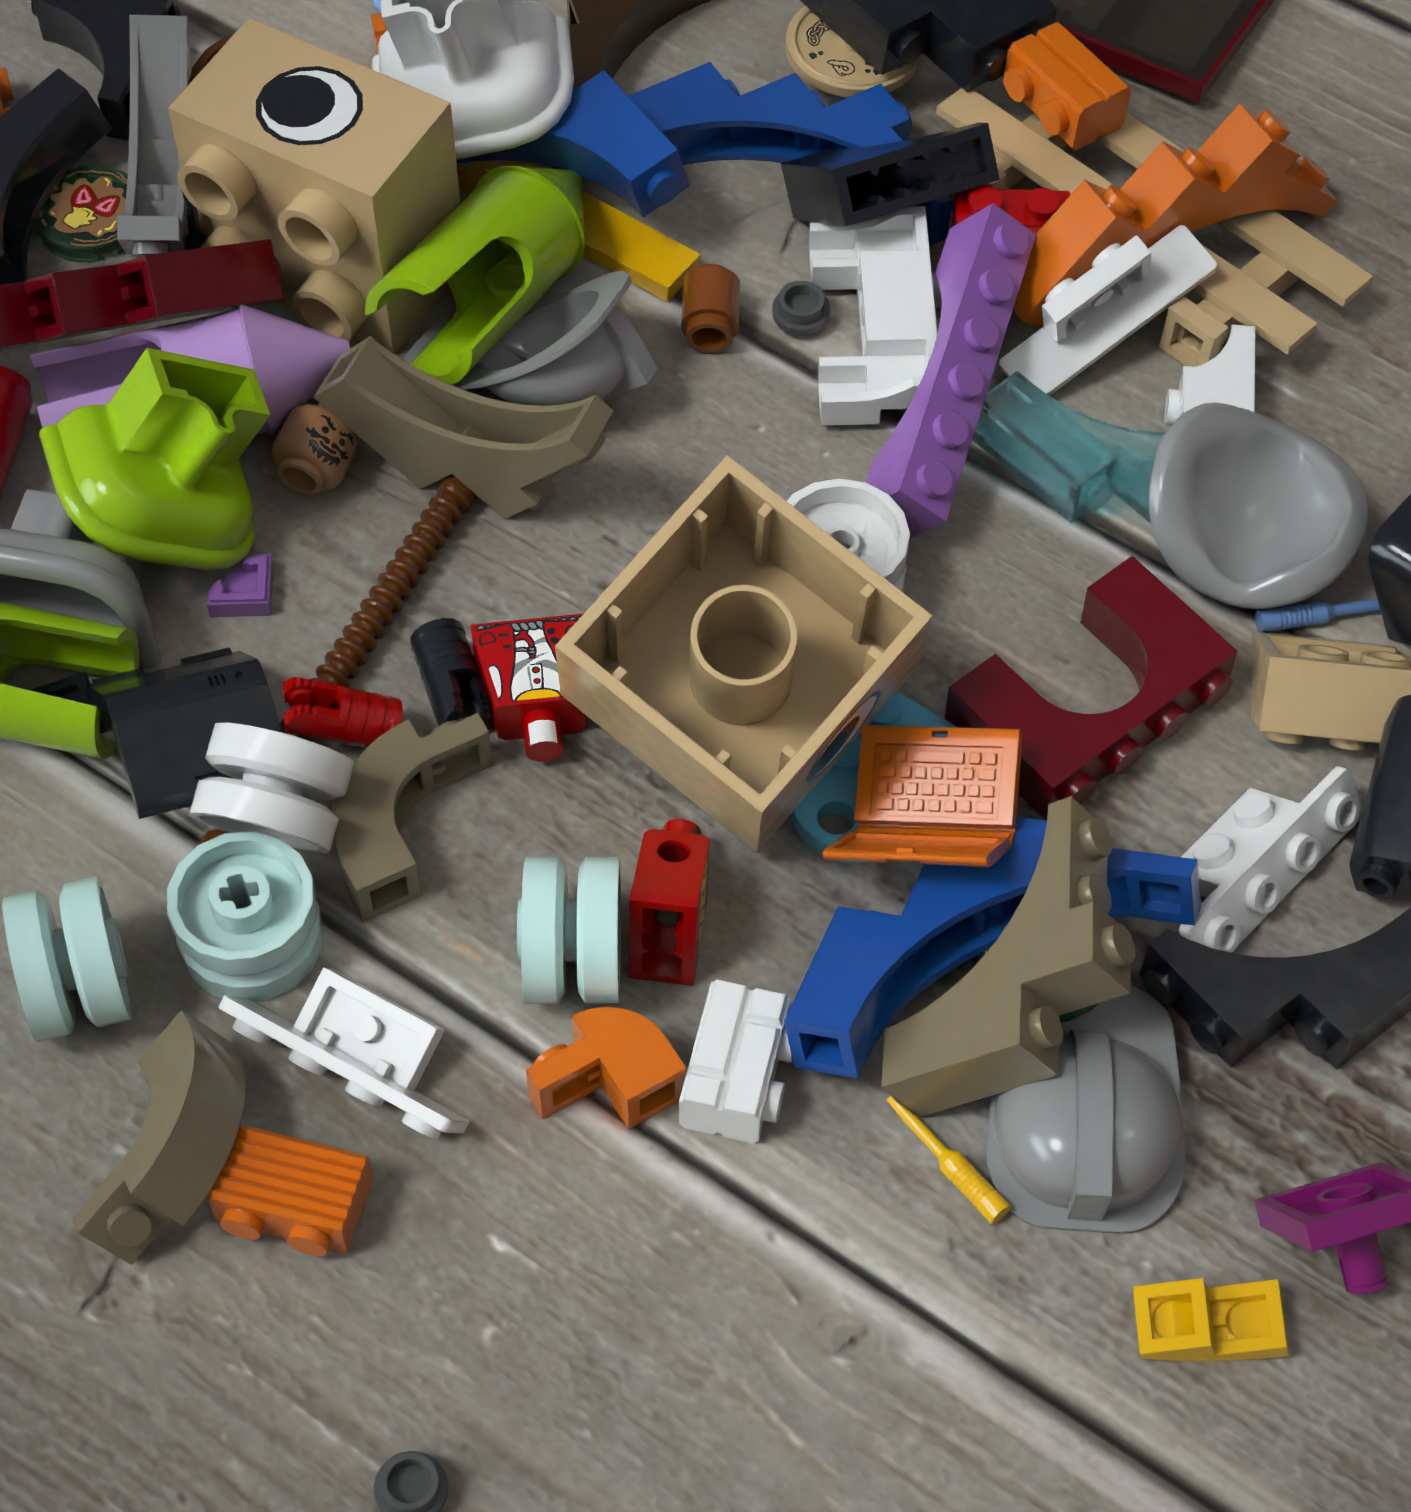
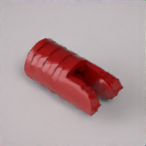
M292 677L283 681L284 703H288L289 707L293 706L287 712H284L285 731L289 733L366 749L382 734L402 723L403 707L401 700L397 697L384 696L379 693H370L365 690L352 689L342 685L301 677Z

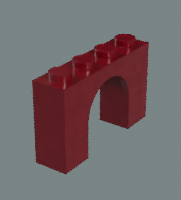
M1133 556L1087 587L1080 621L1133 674L1139 688V693L1131 701L1115 710L1097 714H1082L1061 709L1041 697L996 653L948 688L944 719L956 727L1021 729L1022 752L1018 794L1046 821L1048 804L1072 796L1081 805L1089 798L1099 781L1111 772L1115 775H1120L1127 771L1140 757L1143 748L1157 738L1161 741L1171 738L1184 725L1191 712L1202 704L1206 707L1216 704L1225 696L1233 683V679L1230 676L1237 650Z

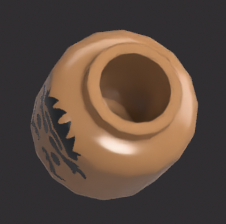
M306 404L295 407L285 419L271 447V460L277 469V475L285 485L297 492L313 495L335 489L342 482L358 451L359 438L357 434L322 404Z

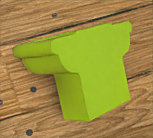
M146 348L109 403L76 408L65 415L57 424L47 425L40 430L41 444L57 496L68 517L88 538L104 548L135 560L199 570L228 569L247 558L255 540L253 502L239 457L270 417V412L254 369Z

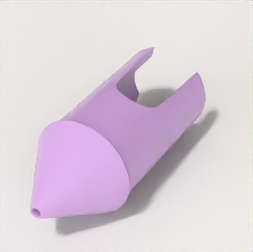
M240 304V309L31 354L30 359L40 376L48 400L47 404L37 406L42 428L47 425L57 424L65 415L76 408L109 403L145 349L152 348L254 369L270 412V417L256 435L270 432V435L273 436L281 429L285 419L295 407L305 405L315 395L340 354L350 349L349 341Z

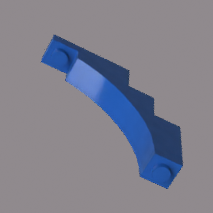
M604 70L572 91L571 103L559 122L539 139L513 149L456 160L457 164L497 160L532 162L563 170H571L606 187L626 201L642 217H645L661 205L669 203L679 193L690 187L678 149Z

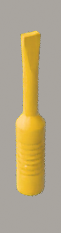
M890 1095L886 1099L904 1123L938 1158L940 1171L964 1194L991 1225L998 1223L1007 1215L1012 1206L986 1181L960 1151L947 1149L927 1126L895 1097Z

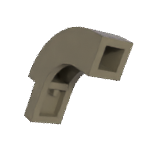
M478 713L461 721L445 722L435 728L431 734L419 738L408 719L378 737L354 762L346 794L336 800L334 814L339 821L334 837L344 885L362 922L422 896L417 864L401 837L400 831L406 816L420 800L439 789L493 766L489 731Z
M183 1010L178 1013L138 1060L149 1084L150 1098L144 1123L134 1144L115 1170L72 1218L78 1234L130 1265L135 1262L171 1219L185 1226L208 1195L226 1163L243 1115L246 1079L239 1054L230 1041Z

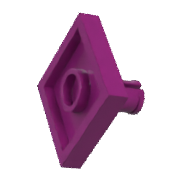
M1380 1162L1254 1199L1261 1227L1311 1252L1335 1245L1345 1291L1355 1295L1376 1292L1389 1285L1376 1233L1411 1223V1174Z

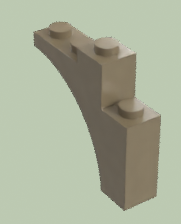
M371 336L340 354L313 397L418 488L422 489L442 478L445 479L446 476L454 475L504 519L526 509L530 511L537 510L547 501L554 490L555 484L551 481L552 478L558 475L566 466L577 461L580 464H584L592 459L605 442V436L602 434V431L614 412L597 395L577 402L548 406L523 405L483 397L445 383L419 370L386 349Z
M1072 796L1048 804L1047 826L1034 874L1023 899L996 942L981 960L939 999L911 1017L893 1026L884 1028L881 1088L920 1117L1058 1076L1059 1045L1063 1040V1028L1059 1016L1131 993V963L1135 959L1134 942L1127 928L1123 924L1117 923L1107 914L1112 904L1110 891L1107 886L1108 855H1110L1112 850L1111 837L1103 821L1093 817Z

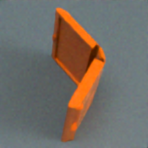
M863 725L854 820L858 823V827L855 829V832H848L823 850L824 860L874 863L918 862L925 865L991 867L1011 849L1015 837L1022 752L1021 729ZM935 734H948L947 737H935Z

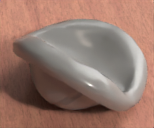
M1214 402L1198 405L1183 413L1165 433L1158 445L1149 487V513L1152 531L1159 550L1168 566L1191 588L1213 599L1236 607L1252 609L1274 608L1297 603L1315 595L1337 580L1353 563L1363 544L1368 524V504L1364 486L1354 470L1342 457L1317 440L1264 415L1233 405Z

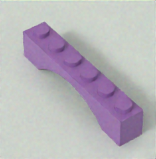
M994 203L949 230L935 272L940 284L942 307L940 325L933 352L923 378L906 412L887 443L872 462L866 483L889 494L903 510L910 531V538L947 521L1036 238L1034 232Z

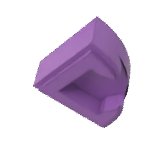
M271 553L255 555L242 560L239 568L229 573L222 581L219 579V581L217 580L214 583L207 599L209 617L271 616L274 567Z

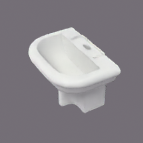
M381 0V17L387 31L380 37L378 55L372 59V70L451 103L456 160L513 149L537 140L559 122L571 103L574 75L569 22L564 17H555L551 10L542 3L532 0Z

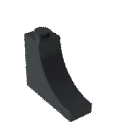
M31 0L32 13L38 18L43 40L57 43L81 54L101 72L103 81L97 99L101 112L112 127V130L106 134V137L127 141L130 123L129 15L181 16L178 0Z
M981 122L893 143L846 149L831 148L781 163L793 218L845 227L1000 180L989 124Z

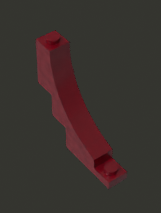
M271 239L144 255L115 265L54 272L25 282L0 285V352L129 326L238 309L240 304L252 307L282 299L280 287L282 279L281 266L278 259L274 256Z

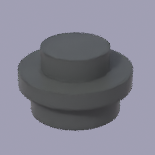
M794 281L788 283L774 299L772 306L773 319L776 325L787 333L810 335L820 331L829 320V301L821 288L812 282Z
M419 1451L402 1452L388 1459L379 1469L374 1482V1496L381 1512H440L448 1495V1482L444 1469L435 1458Z

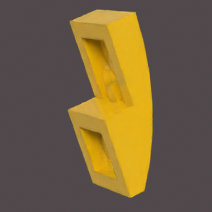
M1204 1278L1133 1286L1139 1353L1142 1359L1163 1361H1239L1290 1356L1282 1288L1278 1279L1207 1287Z

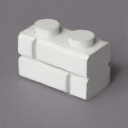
M717 979L713 982L711 981L679 1099V1124L683 1128L712 1135L720 1133L725 1138L754 1144L759 1142L764 1121L777 1123L785 1083L774 1081L779 1060L792 1062L784 1024L790 1009V998L786 994L759 988L749 990L745 985Z

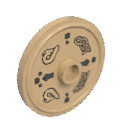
M806 5L793 16L786 31L785 52L793 70L811 86L836 96L850 97L878 84H882L888 93L894 91L913 76L920 62L921 55L913 62L902 64L881 75Z

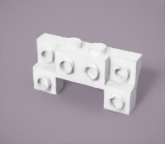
M925 206L908 207L846 227L826 223H810L809 261L811 282L819 286L821 290L857 289L862 356L819 357L818 394L821 426L879 424L881 409L908 408L930 360L940 325V318H936L935 308L942 307L941 290L935 273L931 272Z

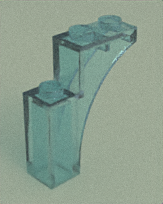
M1018 371L986 393L972 441L1070 524L1089 509L1092 511L1101 509L1111 499L1113 494H1116L1151 524L1149 513L1151 473L1158 445L1166 432L1134 430L1086 416L1050 397Z

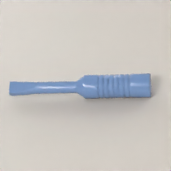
M1377 598L1334 605L1324 600H1318L1309 603L1257 609L1255 612V623L1258 632L1267 633L1306 626L1324 625L1333 617L1379 611L1380 606Z

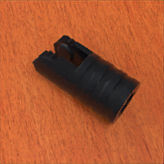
M453 618L436 619L421 625L411 635L410 645L415 654V660L419 667V672L437 724L440 726L448 721H458L460 717L463 720L478 713L489 730L493 717L463 625L460 621Z

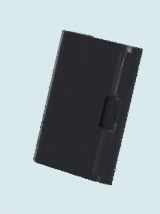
M230 647L182 658L178 666L149 673L144 672L143 668L92 679V685L86 687L88 701L104 712H109L112 719L113 733L139 819L190 807L199 780L209 777L235 779L219 772L205 759L215 723L243 724L282 732L266 676L257 658L244 652H232Z

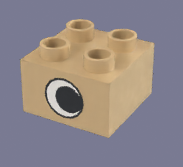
M248 18L168 107L180 163V170L177 175L178 183L186 198L197 208L200 232L207 238L200 248L271 239L274 256L278 259L281 266L282 279L280 287L283 297L272 302L294 311L304 326L348 341L354 338L362 342L371 336L379 344L396 354L449 287L447 281L436 291L426 295L409 289H401L377 312L365 316L366 299L374 285L460 204L451 103L264 23Z
M727 455L555 645L560 694L758 854L862 733V726L870 724L919 667L932 615Z

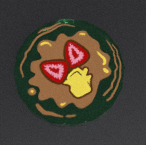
M98 165L76 167L66 172L46 200L35 222L37 234L50 253L68 261L92 263L105 260L104 254L111 253L116 249L118 254L124 252L117 240V215L124 214L128 174L110 166Z

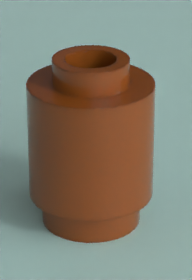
M706 264L695 268L687 273L683 280L681 330L686 336L689 346L704 353H717L727 349L739 330L740 280L734 272L721 265Z

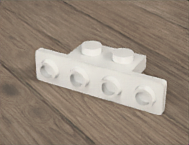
M1179 225L1150 248H1147L1137 235L1123 246L1120 243H1114L1095 258L1092 263V269L1076 281L1073 278L1063 280L1048 293L1045 298L1046 303L1042 305L1043 327L1003 356L999 361L1001 371L1029 405L1037 406L1216 272V261L1186 226Z
M1336 766L1300 803L1249 788L1181 856L1183 858L1197 859L1200 895L1206 897V899L1201 903V909L1195 926L1181 924L1179 927L1180 935L1210 948L1232 953L1361 819L1363 807L1350 769Z
M323 967L295 1024L246 998L224 995L218 1006L222 1011L237 1018L232 1028L238 1033L264 1045H269L272 1038L292 1049L288 1057L291 1062L314 1074L325 1076L328 1069L349 1080L345 1091L361 1101L376 1107H381L385 1100L406 1111L402 1122L419 1133L434 1139H439L442 1132L464 1134L470 1122L465 1117L415 1091L445 1029L334 969Z

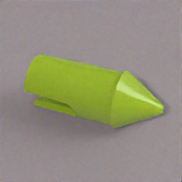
M501 166L488 171L479 180L475 190L374 285L366 299L365 316L377 312L401 289H409L426 295L436 291L447 281L455 299L456 312L453 318L415 358L411 365L450 385L459 382L542 298L555 281L571 274L580 264L585 248L581 175L571 170L522 166Z
M0 602V738L101 759L109 758L116 750L117 745L114 740L100 737V712L97 706L2 683L13 670L23 665H42L78 672L86 671L90 674L102 676L139 669V645L135 631L129 627Z

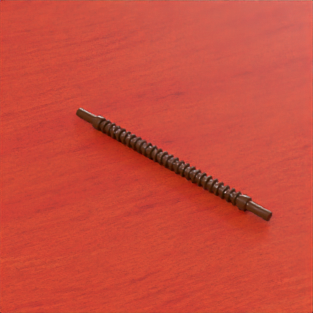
M454 475L446 476L436 491L437 496L429 501V509L423 510L420 514L421 521L414 523L412 534L405 536L403 540L404 547L397 548L395 559L390 560L386 565L387 572L381 573L377 578L378 585L370 588V598L362 600L360 603L361 611L354 612L351 617L352 624L346 625L343 628L344 638L335 640L333 644L335 651L327 652L324 657L326 664L319 665L315 671L318 678H311L310 680L350 688L349 679H354L359 675L358 666L365 665L368 661L367 653L373 652L377 648L375 639H382L385 636L384 626L393 624L394 614L399 613L403 609L402 601L408 600L412 595L411 588L419 585V575L426 574L429 569L428 562L436 559L437 550L442 549L446 544L445 537L452 535L454 532L453 525L460 523L462 513L468 511L477 497L475 493ZM284 719L281 720L282 733L314 742V738L285 731ZM217 828L215 830H208L198 845L229 832Z

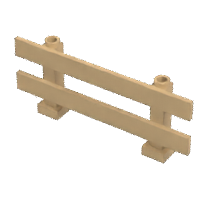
M962 88L937 105L936 114L956 128L978 122L989 124L1000 180L981 186L1009 189L1027 176L1043 188L1069 191L1071 195L1084 179L1104 189L1114 185L1063 151L1062 148L1067 143L1058 135H1050L1046 132L1035 113L1021 122L972 89L966 92ZM1127 112L1124 124H1122L1119 130L1103 138L1097 136L1095 139L1099 144L1137 169L1162 141L1184 152L1183 149ZM951 194L952 200L954 202V194ZM1275 210L1234 216L1217 223L1261 253L1239 270L1202 245L1216 261V272L1192 289L1204 298L1197 305L1183 296L1169 307L1159 348L1184 366L1196 367L1210 361L1223 350L1225 340L1229 338L1231 325L1233 324L1255 326V333L1288 355L1316 331L1318 323L1280 298L1279 295L1297 280L1302 279L1344 307L1371 284L1373 275Z

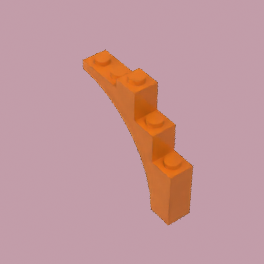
M1239 104L1198 150L1188 147L1183 152L1162 141L1120 189L1114 185L1104 189L1084 179L1036 233L1013 311L1022 322L1041 329L1043 327L1042 305L1046 303V296L1056 285L1068 278H1073L1076 281L1093 268V261L1104 249L1114 243H1120L1123 246L1136 235L1147 248H1150L1179 225L1186 226L1192 233L1200 228L1234 216L1266 210H1298L1323 218L1338 202L1325 187V183L1330 178L1319 165L1307 156L1302 160L1299 159L1301 155L1286 140L1291 130L1277 115L1268 109H1265L1260 115Z

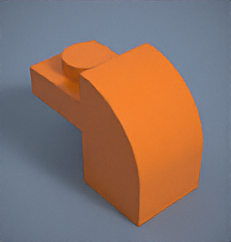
M597 1007L572 1015L574 1043L569 1046L560 1044L549 1048L537 1057L533 1066L526 1069L529 1099L542 1120L595 1090L602 1088L628 1129L679 1102L687 1073L686 1066L666 1036L653 1022L636 1012L617 1007Z

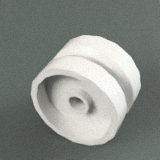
M838 478L814 482L790 496L787 500L789 504L903 592L910 531L903 510L889 494L866 482Z
M215 723L205 759L213 768L235 779L209 777L199 780L189 816L199 822L229 833L255 831L280 838L295 850L328 854L331 850L339 819L326 806L310 799L335 800L343 797L348 788L354 761L333 749L286 733L243 724Z

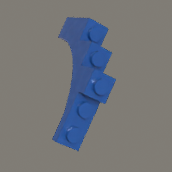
M711 62L629 95V98L678 149L683 165L719 160H755L784 163L831 148H858L909 140V132L912 130V120L906 106L900 101H895L882 84L825 107L821 96L815 90L810 91L796 73L740 96L735 84L730 79L725 80ZM951 195L915 205L925 206L929 246L947 239L950 212L953 210Z
M1017 817L1016 832L1011 849L989 869L924 864L901 916L877 911L837 907L784 1020L794 1068L859 1078L862 1068L875 1044L884 1033V1028L888 1027L916 996L937 979L965 961L984 953L985 950L988 951L996 942L1014 915L1032 879L1042 850L1047 821ZM1112 848L1110 855H1108L1107 886L1112 901L1111 909L1107 912L1112 918L1136 917L1195 926L1201 909L1197 859Z

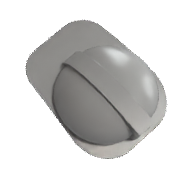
M626 271L611 272L562 294L538 301L462 380L453 384V386L462 390L485 387L493 394L511 403L548 406L577 402L597 395L604 401L648 384L658 367L639 337L632 317L620 301L631 285L632 279ZM456 311L439 316L434 320L405 355L404 361L411 364L453 318Z
M1131 987V993L1059 1016L1063 1028V1040L1059 1045L1058 1076L992 1095L985 1146L988 1174L994 1189L1012 1206L1010 1212L1025 1223L1045 1229L1127 1234L1143 1230L1158 1221L1171 1207L1178 1195L1184 1178L1186 1152L1173 1022L1167 1010L1156 998L1143 990Z

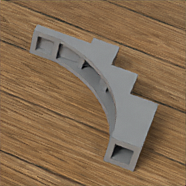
M129 15L130 123L128 177L124 214L117 215V240L126 253V261L144 255L186 250V209L183 193L177 178L180 163L168 107L188 86L190 78V43L187 16Z

